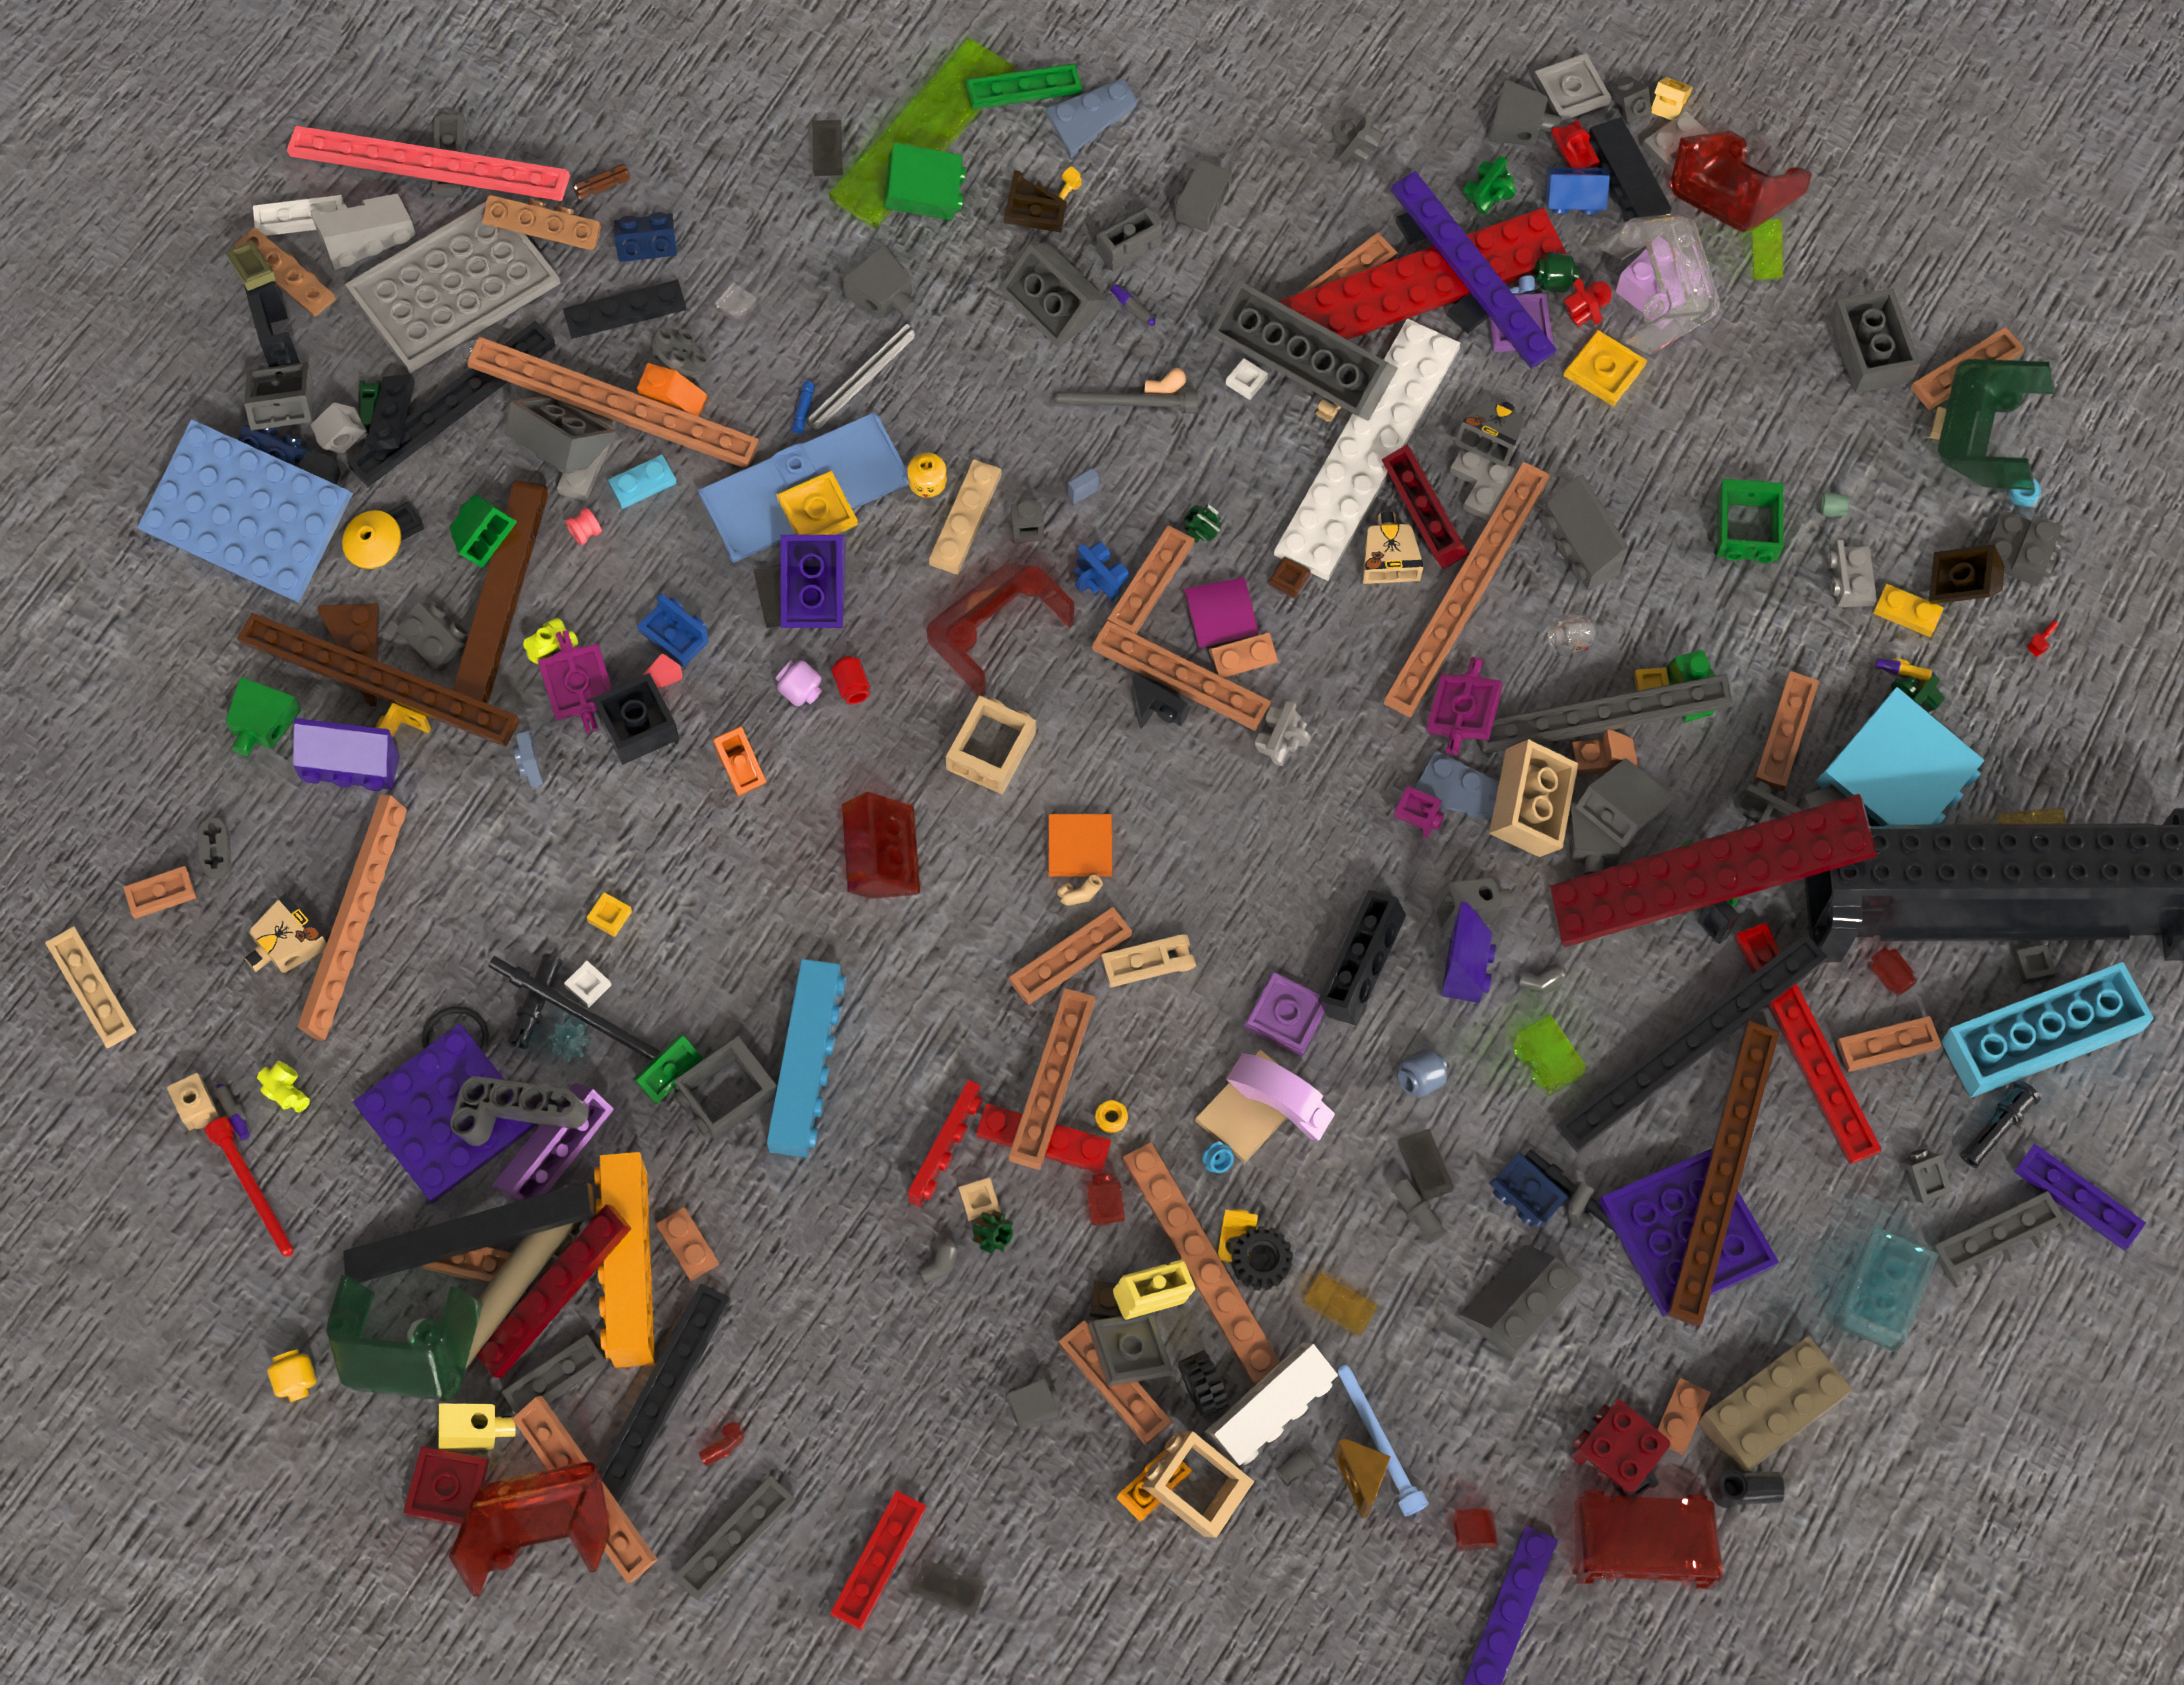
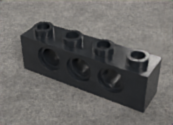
M1368 890L1318 999L1329 1018L1357 1026L1406 917V913L1397 897Z

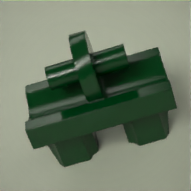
M1935 674L1931 675L1927 681L1921 679L1917 682L1914 677L1909 676L1907 680L1896 678L1891 684L1892 691L1898 687L1919 706L1923 704L1929 712L1935 710L1945 700V697L1936 687L1941 680Z

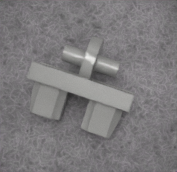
M1286 701L1284 708L1270 707L1266 715V723L1268 727L1275 729L1272 734L1259 733L1255 740L1258 752L1270 756L1275 765L1283 766L1289 750L1295 752L1298 746H1307L1311 740V736L1305 731L1307 723L1302 721V716L1295 711L1296 704Z

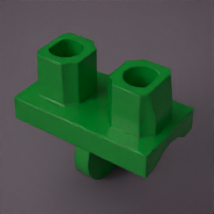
M1499 156L1495 163L1483 161L1478 167L1477 172L1481 182L1468 181L1463 189L1465 199L1476 203L1478 213L1486 215L1495 201L1500 202L1501 199L1510 200L1515 195L1516 189L1513 185L1515 179L1506 168V163L1508 162L1506 157Z

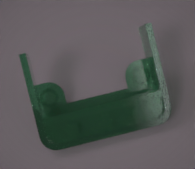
M1968 359L1960 363L1955 371L1938 444L1941 461L1982 487L2034 490L2035 484L2028 458L1986 456L1996 412L2016 410L2023 401L2024 393L2055 394L2050 362Z
M341 1275L326 1328L340 1382L355 1391L440 1401L453 1398L461 1387L483 1304L459 1288L450 1286L442 1319L429 1318L419 1323L413 1333L411 1343L362 1338L374 1292L350 1277Z

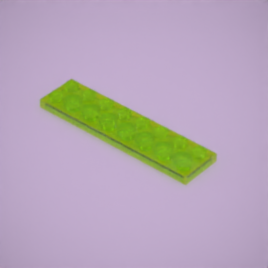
M968 38L829 193L830 200L877 229L893 211L883 208L888 155L893 144L899 143L945 152L982 110H971L964 86L965 80L1015 72V66Z

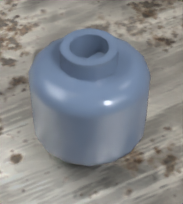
M1423 1049L1401 1062L1398 1074L1399 1083L1406 1093L1416 1097H1425L1445 1085L1447 1080V1064L1440 1055L1431 1050Z

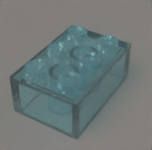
M1875 1227L1865 1241L1833 1326L1896 1353L1906 1341L1939 1254Z

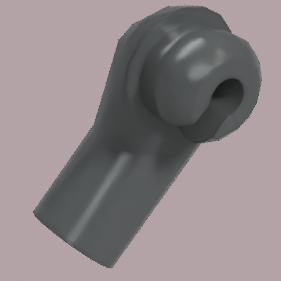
M1581 1181L1568 1203L1570 1224L1574 1228L1578 1227L1582 1231H1588L1594 1219L1591 1215L1585 1213V1207L1595 1189Z

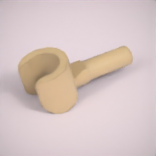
M1323 399L1318 405L1319 410L1316 412V415L1330 422L1338 410L1341 409V406Z

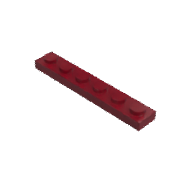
M606 1204L476 1355L493 1377L501 1379L632 1229L615 1207Z

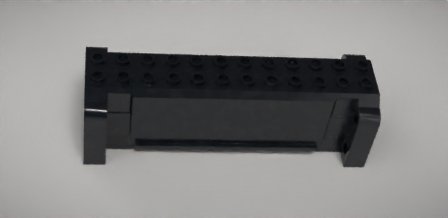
M2175 808L2163 825L2124 823L1870 826L1877 857L1804 878L1810 938L1828 956L1826 962H1842L1856 937H1874V935H1880V941L2129 940L2130 936L2162 935L2165 961H2184V808Z

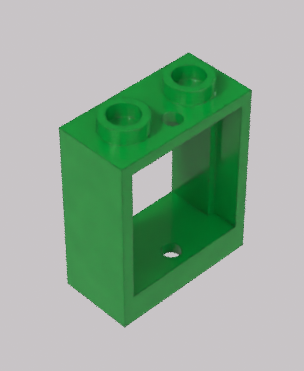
M1723 478L1717 492V557L1726 558L1731 561L1748 559L1756 560L1760 563L1777 562L1783 549V483ZM1728 505L1770 508V542L1728 539Z

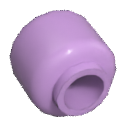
M792 660L789 661L775 678L778 681L777 691L795 706H801L805 702L811 705L822 693V690L819 688L822 681L821 675L803 660L795 663Z

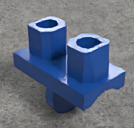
M1098 542L1089 548L1085 544L1077 548V552L1080 554L1077 559L1079 567L1074 570V573L1079 578L1075 583V587L1081 592L1089 588L1093 594L1101 589L1112 601L1119 596V587L1128 579V570L1120 562H1117L1109 569L1104 566L1103 563L1110 559V552L1102 542Z

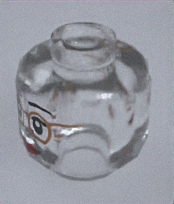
M1576 612L1556 617L1551 623L1547 637L1550 645L1559 654L1571 655L1585 652L1591 647L1596 638V629L1591 619L1587 618L1583 613Z

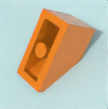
M647 363L637 386L640 396L700 417L707 400L705 392L677 371Z

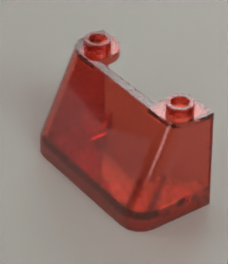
M1723 131L1680 138L1671 177V189L1673 194L1682 201L1737 231L1746 232L1755 230L1803 196L1809 187L1812 173L1801 167H1792L1784 175L1771 177L1745 163L1748 149L1744 138L1732 131Z
M1601 1490L1584 1491V1496L1578 1497L1575 1501L1576 1584L1593 1585L1594 1579H1605L1606 1575V1582H1613L1615 1579L1681 1581L1682 1585H1690L1695 1580L1696 1589L1714 1590L1723 1580L1714 1502L1708 1501L1707 1496L1702 1494L1687 1495L1686 1499L1604 1496V1491Z

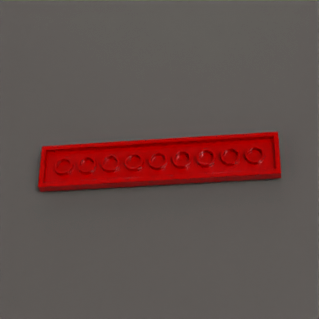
M1544 208L1467 234L1468 238L1505 284L1520 279L1523 276L1534 274L1537 259L1542 258L1547 252L1567 254ZM1433 246L1279 300V302L1349 340L1461 300L1468 293L1471 294V292Z

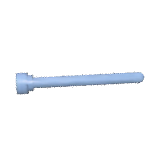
M1347 1365L1340 1366L1338 1375L1379 1452L1391 1456L1387 1469L1400 1492L1398 1495L1400 1499L1398 1505L1404 1516H1410L1424 1509L1429 1504L1424 1493L1418 1491L1416 1486L1412 1487L1352 1370Z

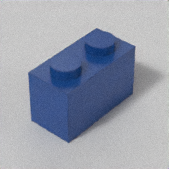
M1547 167L1545 203L1548 209H1552V212L1561 214L1569 213V209L1581 210L1585 214H1597L1598 210H1607L1610 175L1606 168Z

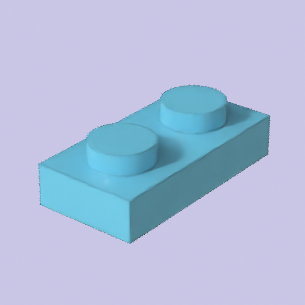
M663 455L608 479L609 487L622 509L677 484L676 478Z

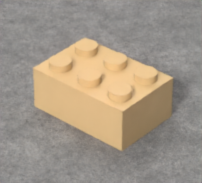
M1529 739L1507 748L1489 834L1538 857L1562 849L1578 763Z

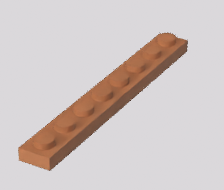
M380 794L297 1026L316 1040L325 1041L332 1026L333 1017L343 995L344 986L350 969L353 967L356 952L364 936L367 921L374 907L379 887L384 879L385 870L394 851L401 825L405 819L407 809L391 795Z
M1152 1142L1125 1155L1123 1163L1177 1256L1185 1262L1195 1287L1254 1387L1280 1361Z

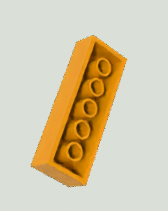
M640 1152L600 1155V1166L594 1168L595 1185L599 1187V1195L601 1197L596 1199V1215L606 1204L615 1207L632 1228L608 1255L604 1263L598 1267L599 1283L602 1284L603 1293H605V1296L599 1297L600 1316L604 1318V1325L606 1326V1329L600 1330L601 1348L605 1350L606 1358L611 1359L615 1368L655 1365L647 1170Z

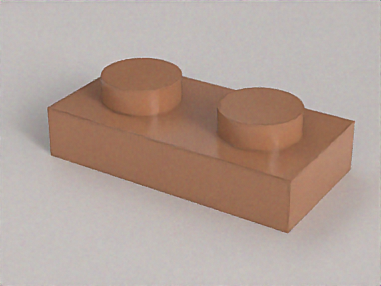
M1270 632L1209 649L1215 673L1223 678L1278 662Z
M186 866L123 887L131 915L134 919L197 898Z
M685 1207L656 1223L657 1229L690 1282L719 1265L717 1258Z
M1681 1378L1678 1379L1657 1430L1670 1440L1669 1449L1684 1455L1711 1392Z

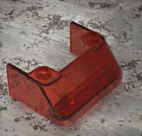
M1007 563L1001 566L928 624L927 640L929 644L982 697L986 694L985 672L967 652L975 646L977 642L976 628L1022 593L1029 597L1038 596L1069 628L1074 625V601L1038 567L1017 563Z
M582 1462L491 1482L481 1487L475 1493L449 1554L450 1560L473 1597L480 1596L490 1571L505 1570L515 1562L521 1547L570 1537L590 1573L597 1571L610 1536V1526L602 1478L595 1464L592 1462Z

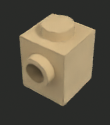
M198 1073L167 1087L178 1114L189 1131L194 1128H204L214 1118L219 1117V1113L206 1085Z

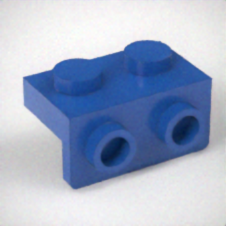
M661 593L657 597L658 606L637 625L638 632L684 668L709 643L706 631L707 626L699 617L688 615L675 598L671 597L668 599Z

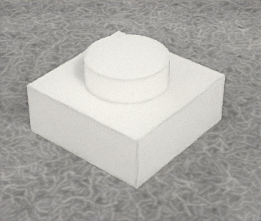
M1243 358L1227 377L1226 385L1251 400L1267 381L1268 373Z
M586 961L564 985L566 989L589 1008L611 986V982Z

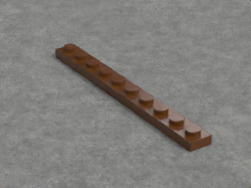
M251 613L237 638L243 645L504 747H507L520 722L519 717L513 713L255 613Z
M1748 1021L1745 1025L1667 1313L1669 1317L1700 1327L1703 1323L1780 1033V1031Z

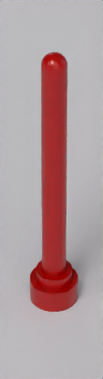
M221 1117L212 1121L204 1128L209 1141L215 1143L216 1146H221L281 1255L285 1257L291 1256L294 1251L293 1246L232 1140L234 1138L232 1124L227 1117Z

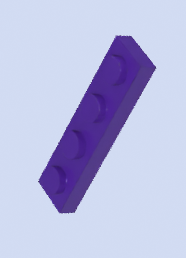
M2036 1144L2030 1148L2014 1170L2017 1175L2041 1192L2045 1193L2048 1191L2055 1202L2124 1251L2130 1247L2146 1224L2142 1219Z

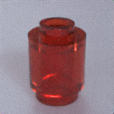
M1885 947L1871 958L1874 963L1870 966V969L1889 992L1893 991L1896 996H1900L1916 984L1917 979L1913 976L1915 974L1914 970L1896 948L1889 951Z

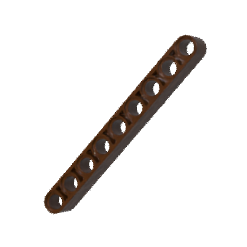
M515 480L512 486L505 513L514 518L517 523L492 555L454 683L453 691L487 704L489 703L548 496L547 485Z

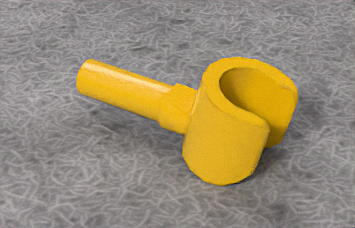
M1069 167L1063 173L1062 180L1067 184L1058 196L1064 200L1072 189L1076 190L1081 186L1082 179L1080 173L1074 167Z

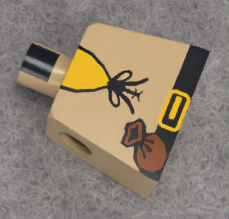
M1393 512L1380 513L1377 516L1378 526H1370L1367 530L1362 583L1420 581L1423 561L1412 526L1409 524L1397 525L1396 515Z
M284 894L250 929L249 933L258 946L248 953L244 959L255 972L272 961L281 973H285L323 952L327 943L313 924L291 899Z

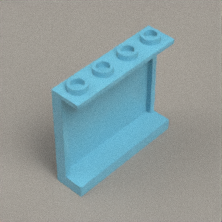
M1896 687L1818 777L1815 783L1822 789L1832 784L1846 797L1860 794L1863 798L1866 813L1881 826L1940 824L1946 817L1942 813L1946 806L1952 808L1964 795L1960 792L1961 788L1964 785L1970 787L1980 776L1981 773L1977 769L1984 762V759Z

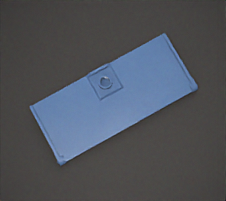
M873 412L804 444H795L781 450L770 459L697 491L726 547L729 559L735 563L781 542V535H795L777 500L776 494L832 470L853 510L907 486L908 476L906 466H904L876 412Z

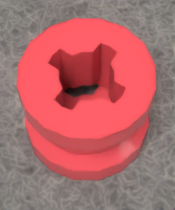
M587 507L581 509L578 516L565 519L569 532L580 546L585 544L590 536H598L602 533L598 521Z

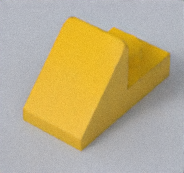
M1665 77L1658 82L1656 87V97L1651 107L1652 113L1671 121L1681 114L1693 87Z

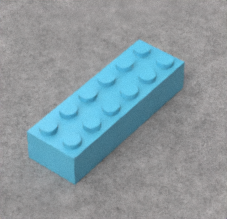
M2124 962L1951 1027L1941 1040V1043L1969 1097L1973 1098L2143 1032L2154 1017Z

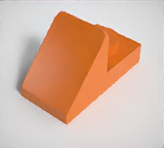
M741 725L712 738L718 761L724 766L733 789L738 796L767 783Z

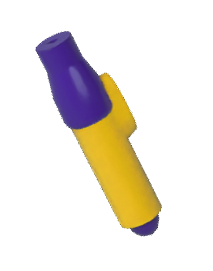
M1877 658L1875 668L1894 675L1912 676L1919 680L1927 681L1931 675L1935 674L1930 669L1910 665L1907 660L1903 659L1884 660Z

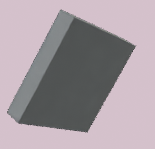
M1153 1312L1127 1320L1123 1316L1094 1320L1089 1323L1088 1329L1108 1387L1166 1377L1172 1373L1173 1369Z

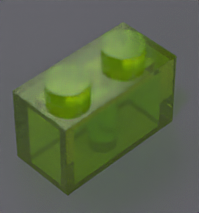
M1551 1014L1518 1032L1516 1036L1514 1050L1521 1062H1527L1533 1071L1532 1076L1540 1089L1545 1088L1550 1096L1583 1077L1587 1068L1586 1064Z

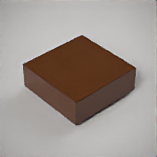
M1284 557L1271 576L1269 585L1295 599L1310 577L1311 570Z

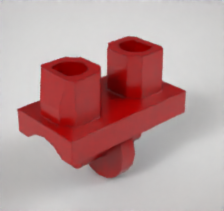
M1578 120L1565 127L1552 128L1551 135L1568 168H1594L1599 166L1600 161L1589 142L1590 136L1582 128Z
M1579 278L1573 282L1575 292L1563 299L1568 308L1567 313L1577 328L1590 319L1597 325L1603 321L1599 307L1606 306L1611 301L1612 290L1603 281L1592 283L1586 290L1584 282Z

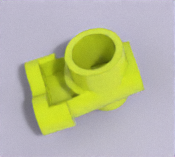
M554 618L544 623L543 628H539L536 633L524 640L523 646L527 650L526 655L533 663L538 664V660L549 658L552 656V653L560 650L556 637L558 632H561L563 641L566 643L563 631L567 630L559 618ZM569 631L572 646L576 647L578 639L572 631Z
M277 1061L272 1068L264 1067L258 1073L257 1079L263 1084L260 1091L269 1099L276 1101L283 1109L292 1107L295 1112H301L309 1105V1098L292 1085L298 1078V1074L289 1065Z

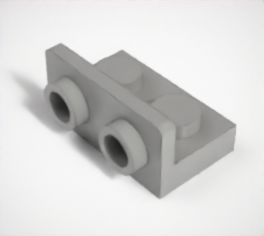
M1843 539L1836 540L1833 549L1828 551L1827 561L1828 567L1833 568L1834 577L1831 580V593L1833 596H1836L1838 607L1875 606L1877 598L1870 546L1844 547Z

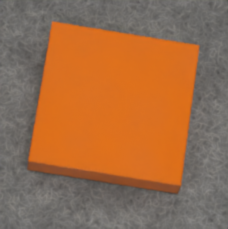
M1049 814V877H1090L1091 875L1112 877V814Z

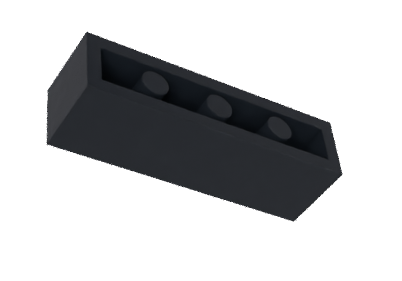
M1619 117L1590 127L1589 142L1600 161L1597 168H1606L1610 175V195L1612 200L1619 204L1625 224L1631 226L1635 235L1667 225L1672 208L1623 118Z

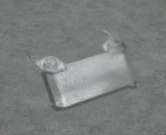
M1683 213L1632 218L1594 242L1596 248L1621 260L1646 246L1660 291L1650 296L1645 303L1644 316L1647 323L1623 337L1625 343L1646 353L1653 354L1710 320L1718 312L1720 299L1693 218Z

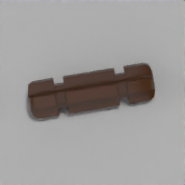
M621 164L614 167L612 172L606 170L587 178V182L582 180L575 183L573 189L577 198L582 200L589 197L591 192L597 194L616 186V182L621 184L628 181L630 175L626 166Z

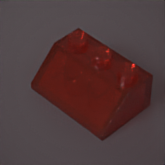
M868 791L843 803L842 816L847 891L871 899L920 894L914 806Z

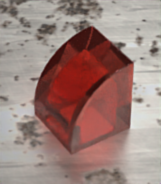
M1466 1509L1455 1512L1453 1524L1458 1552L1499 1547L1492 1510Z

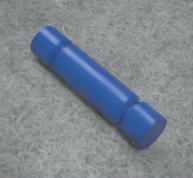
M810 381L803 382L792 426V431L798 434L804 431L815 384Z

